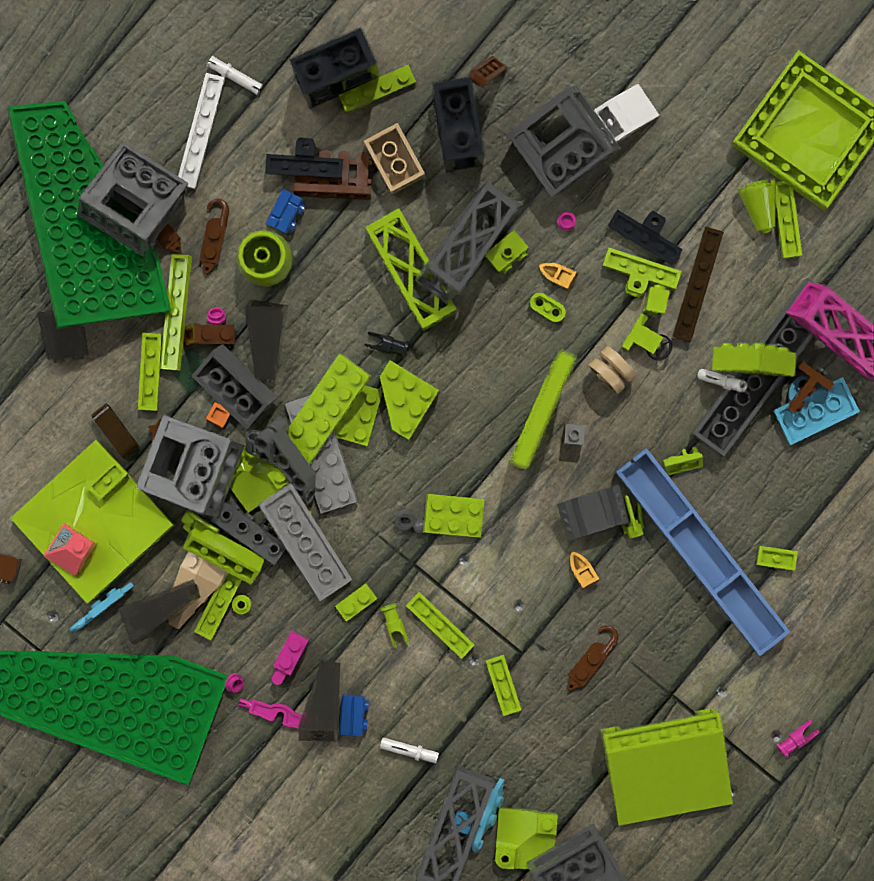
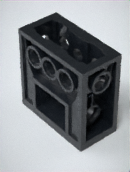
M361 27L289 59L294 76L309 109L379 78L377 61Z
M472 77L432 83V98L445 173L483 166L485 152Z

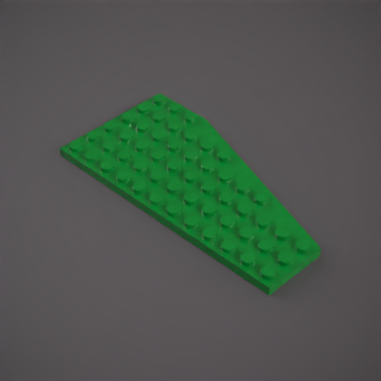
M57 101L8 106L7 112L57 329L170 312L171 307L156 251L154 252L150 246L146 253L141 256L77 215L80 196L104 165L94 148H91L77 125L76 118L66 102ZM112 201L108 208L133 224L136 221L131 211L115 201Z
M0 650V716L189 785L222 698L225 682L230 675L175 655Z

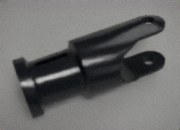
M368 332L369 335L378 337L383 342L380 345L364 344L365 347L389 354L393 352L406 358L410 341L404 342L396 340L392 336Z

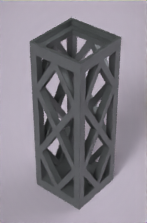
M487 181L473 194L415 280L443 302L447 303L460 293L518 205ZM483 214V231L476 233V217ZM488 214L495 219V223L489 229ZM470 219V236L464 238V224ZM458 234V240L453 242V240ZM470 247V260L466 266H463V249ZM458 251V269L450 271V254ZM444 256L445 271L438 267L440 259ZM431 272L433 273V281L426 277ZM447 283L451 288L446 292L440 286Z
M457 765L417 872V881H459L494 786L493 778ZM459 779L466 781L456 789ZM476 785L485 788L480 802ZM472 788L475 808L468 813L472 816L457 827L453 802ZM449 809L452 826L439 836ZM473 821L469 835H467L463 848H461L458 832ZM454 836L458 855L439 869L436 850ZM430 857L432 859L434 872L426 869ZM454 870L452 878L446 877Z

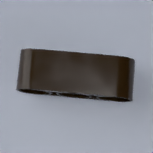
M107 403L91 414L94 421L123 459L140 448Z

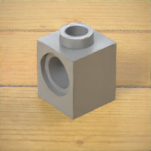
M565 424L563 444L584 445L585 426Z

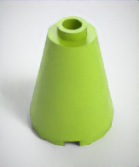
M767 179L748 183L744 189L741 186L737 187L739 196L756 231H761V234L771 232L772 228L775 227V179H771V183H768Z

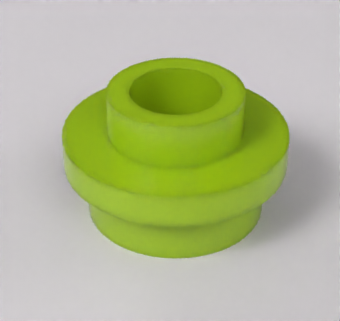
M238 595L232 601V608L238 614H245L251 609V600L245 595ZM239 601H243L245 603L244 608H239Z

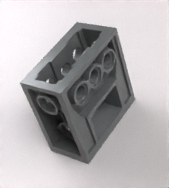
M578 86L565 88L507 133L551 197L565 192L622 149ZM560 109L571 127L548 144L537 126Z
M122 142L80 196L77 215L143 256L184 202L188 182L125 142ZM115 201L139 217L133 224L108 208L110 203Z
M163 415L136 488L196 512L218 518L245 445ZM178 442L186 444V447L172 480L167 478L166 474Z
M594 823L527 862L535 881H627Z

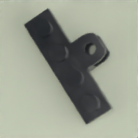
M298 138L295 146V156L266 154L265 174L342 179L344 159L315 157L316 146L312 138Z
M617 209L607 225L672 266L683 250L659 235L666 219L655 211L650 212L641 224ZM652 218L659 220L657 225L652 223Z

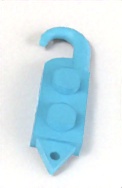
M129 583L124 588L118 590L114 588L106 594L108 598L102 602L99 599L90 606L92 610L75 623L69 631L73 633L84 627L125 596L126 592L134 585Z
M500 778L495 788L491 791L472 843V851L475 853L480 851L484 843L481 840L483 835L496 822V812L504 801V792H502L504 779Z

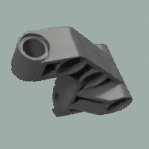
M276 417L262 432L258 430L248 431L245 438L246 452L255 456V458L279 467L293 485L303 503L310 504L315 495L316 474L288 436L289 425L287 421L281 417Z

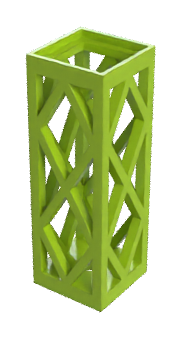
M399 208L365 227L368 236L423 331L457 313L452 300L446 303V307L438 311L439 298L437 296H434V308L413 297V276L417 277L421 272L414 268V249L424 266L428 262V258ZM400 223L405 232L394 227V225ZM384 231L382 248L376 235ZM389 233L410 244L409 264L388 253ZM393 265L409 273L408 291ZM431 272L426 277L433 281V273ZM417 308L430 314V316L423 319Z

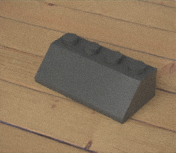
M223 344L214 349L192 375L246 429L278 398Z

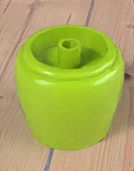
M259 230L250 233L242 240L237 249L236 261L239 272L247 281L256 286L269 287L280 283L287 277L292 268L293 254L290 245L284 237L274 231Z

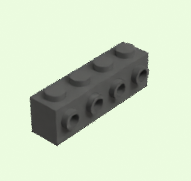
M224 502L219 517H213L211 521L270 563L276 565L286 551L279 537L270 533L272 529L264 523L261 525L255 522L256 518L248 512L245 514L240 512V507L234 502Z

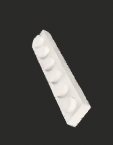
M209 73L205 74L178 177L188 182V188L195 190L225 82L224 77Z

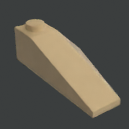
M188 551L180 566L162 620L179 629L195 613V610L208 600V597L214 590L216 591L222 585L228 572Z

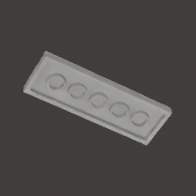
M310 396L285 404L291 423ZM334 430L310 465L316 474L315 498L320 513L358 502Z
M291 483L258 504L319 601H322L352 580Z

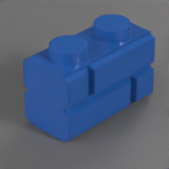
M282 189L265 224L285 235H288L289 232L292 233L297 224L295 222L297 214L301 215L305 208L304 200Z
M342 694L340 735L363 736V731H367L368 720L364 719V712H368L369 700H365V695Z

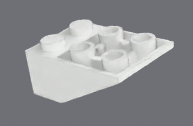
M639 84L595 109V112L617 143L659 116Z

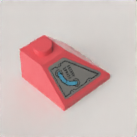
M64 523L43 556L74 576H77L97 543Z

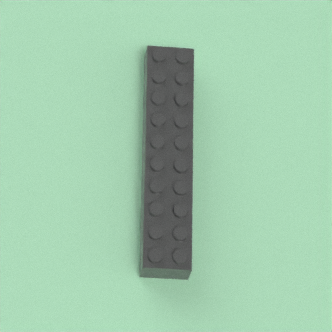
M809 278L803 280L758 343L777 346V348H789L788 352L796 353V358L799 356L813 335L791 318L787 311L807 283H814ZM824 309L826 318L830 313L829 309ZM817 311L812 319L821 326V319ZM736 372L733 375L736 379L747 382L746 390L739 392L723 389L694 428L691 435L716 454L724 457L783 376Z

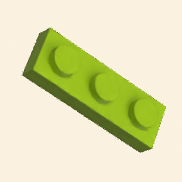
M504 654L485 660L503 716L521 711L522 709Z

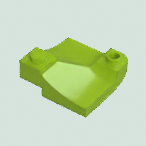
M244 447L230 489L247 512L250 513L258 507L259 503L290 482L279 467L255 458V456L246 452Z
M500 807L498 810L495 849L497 865L504 869H529L528 861L555 846L557 813ZM503 856L509 857L507 862H503L501 858Z

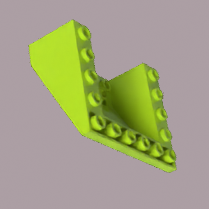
M715 708L695 711V716L635 728L622 730L619 726L600 729L619 826L733 804L720 712Z

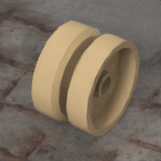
M606 346L600 352L604 362L594 358L588 364V367L606 387L618 395L625 388L620 378L626 382H631L637 374L618 353L609 346Z

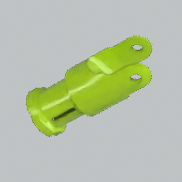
M397 603L380 608L387 621L386 627L395 649H397V644L394 638V631H399L404 636L406 644L409 645V639L402 618H399L396 609Z

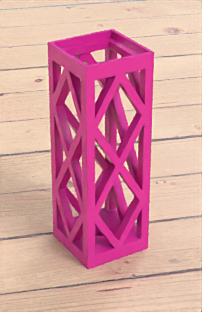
M808 282L787 311V314L867 380L874 382V348L871 340L874 341V325L827 286ZM824 309L830 310L835 329L829 328ZM817 311L823 327L812 319ZM836 311L847 319L850 330L841 328ZM845 338H853L858 356L848 349ZM859 339H865L870 357L864 356Z

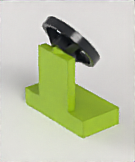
M640 314L620 348L629 351L634 342L644 348L651 359L656 361L664 360L672 351V341L666 335L657 334L645 327L644 324L648 317ZM669 343L668 351L665 355L660 357V352H662L665 348V345ZM656 352V358L652 357L650 353L654 354Z

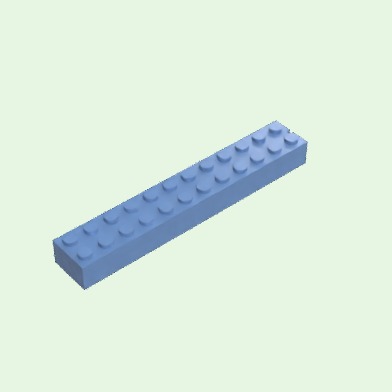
M647 448L643 449L631 459L633 463L628 461L614 473L758 656H761L790 633L789 629Z

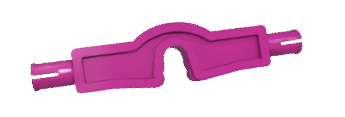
M240 698L238 704L240 707L249 709V713L272 722L275 720L278 712H283L284 718L282 723L284 726L308 731L310 728L321 732L323 724L313 722L311 717L296 713L285 704L276 703L270 705L255 699L250 702Z

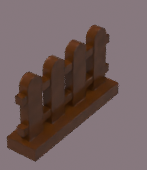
M322 150L319 153V157L331 158V154L327 150ZM341 151L338 158L344 159L342 179L295 176V182L298 183H294V195L298 197L371 200V186L368 185H372V179H368L369 166L373 165V160H369V155L366 152H360L357 160H352L347 151ZM349 166H357L356 178H349Z

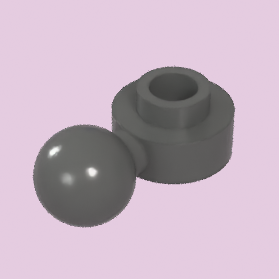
M406 509L396 513L395 524L399 529L407 530L413 527L417 534L425 533L423 532V519L414 520L413 513Z

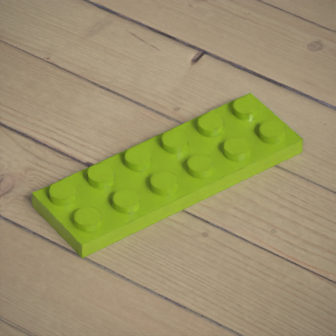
M339 353L289 426L288 436L309 465L314 461L372 377L342 353Z

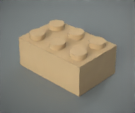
M398 123L364 140V145L391 195L425 178V173Z

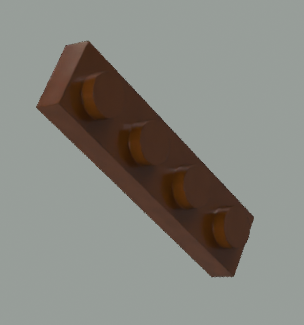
M492 55L474 67L468 76L472 77V82L477 86L485 87L503 74L507 66Z

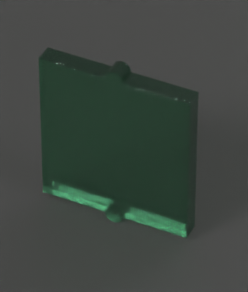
M191 348L182 356L181 370L170 371L189 393H192L200 386L192 375L204 361Z

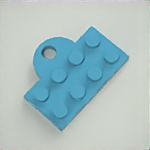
M802 375L790 384L788 389L789 402L799 391V382L807 380L806 376ZM843 377L832 382L834 386L830 391H825L815 384L816 390L810 397L806 396L803 401L805 405L800 412L796 411L791 414L787 411L786 407L789 403L773 410L789 445L860 412Z

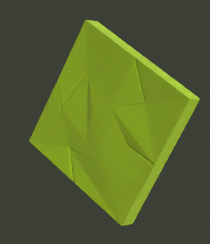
M798 50L733 140L731 146L825 211L874 143V103Z
M561 351L553 360L508 462L510 465L521 470L527 468L574 362V356Z
M98 440L91 443L10 518L43 555L64 523L97 543L77 576L47 559L87 604L92 603L175 526L145 491L136 488L137 482L130 475L122 480L101 501L86 487L111 462L116 460Z

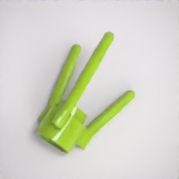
M625 496L631 521L627 522V526L625 523L621 524L624 534H628L629 538H635L644 534L643 529L645 527L643 524L642 507L637 502L638 520H635L629 496Z
M189 510L181 520L185 524L183 529L190 533L196 522L215 532L221 531L220 528L201 518L192 510Z

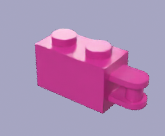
M293 630L291 631L273 665L276 667L272 676L274 684H281L287 674H292L310 639Z

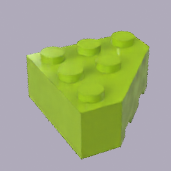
M722 343L721 347H713L712 370L757 375L795 376L796 353L788 352L789 348H777V346L753 343V345L737 343V347H733V344Z
M389 360L380 375V380L392 430L410 440L439 393V390Z

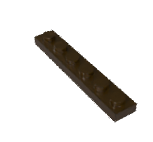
M704 227L673 331V338L687 342L692 341L724 233L723 231Z

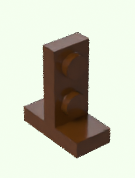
M193 323L185 326L184 346L235 344L234 325H201V323Z
M800 362L795 368L806 376L807 380L786 407V410L791 414L796 411L800 412L805 405L803 401L806 396L810 397L816 390L815 384L825 391H830L834 386V383L804 362Z

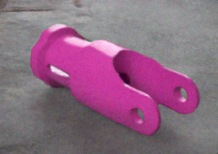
M812 720L806 721L790 733L789 738L781 744H776L777 749L786 759L790 753L797 748L800 749L819 734V730H815L808 736L803 737L805 728L812 724Z

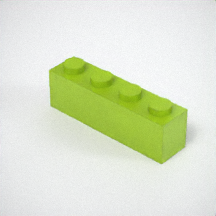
M198 522L195 523L190 531L183 549L249 584H252L259 574L265 559Z

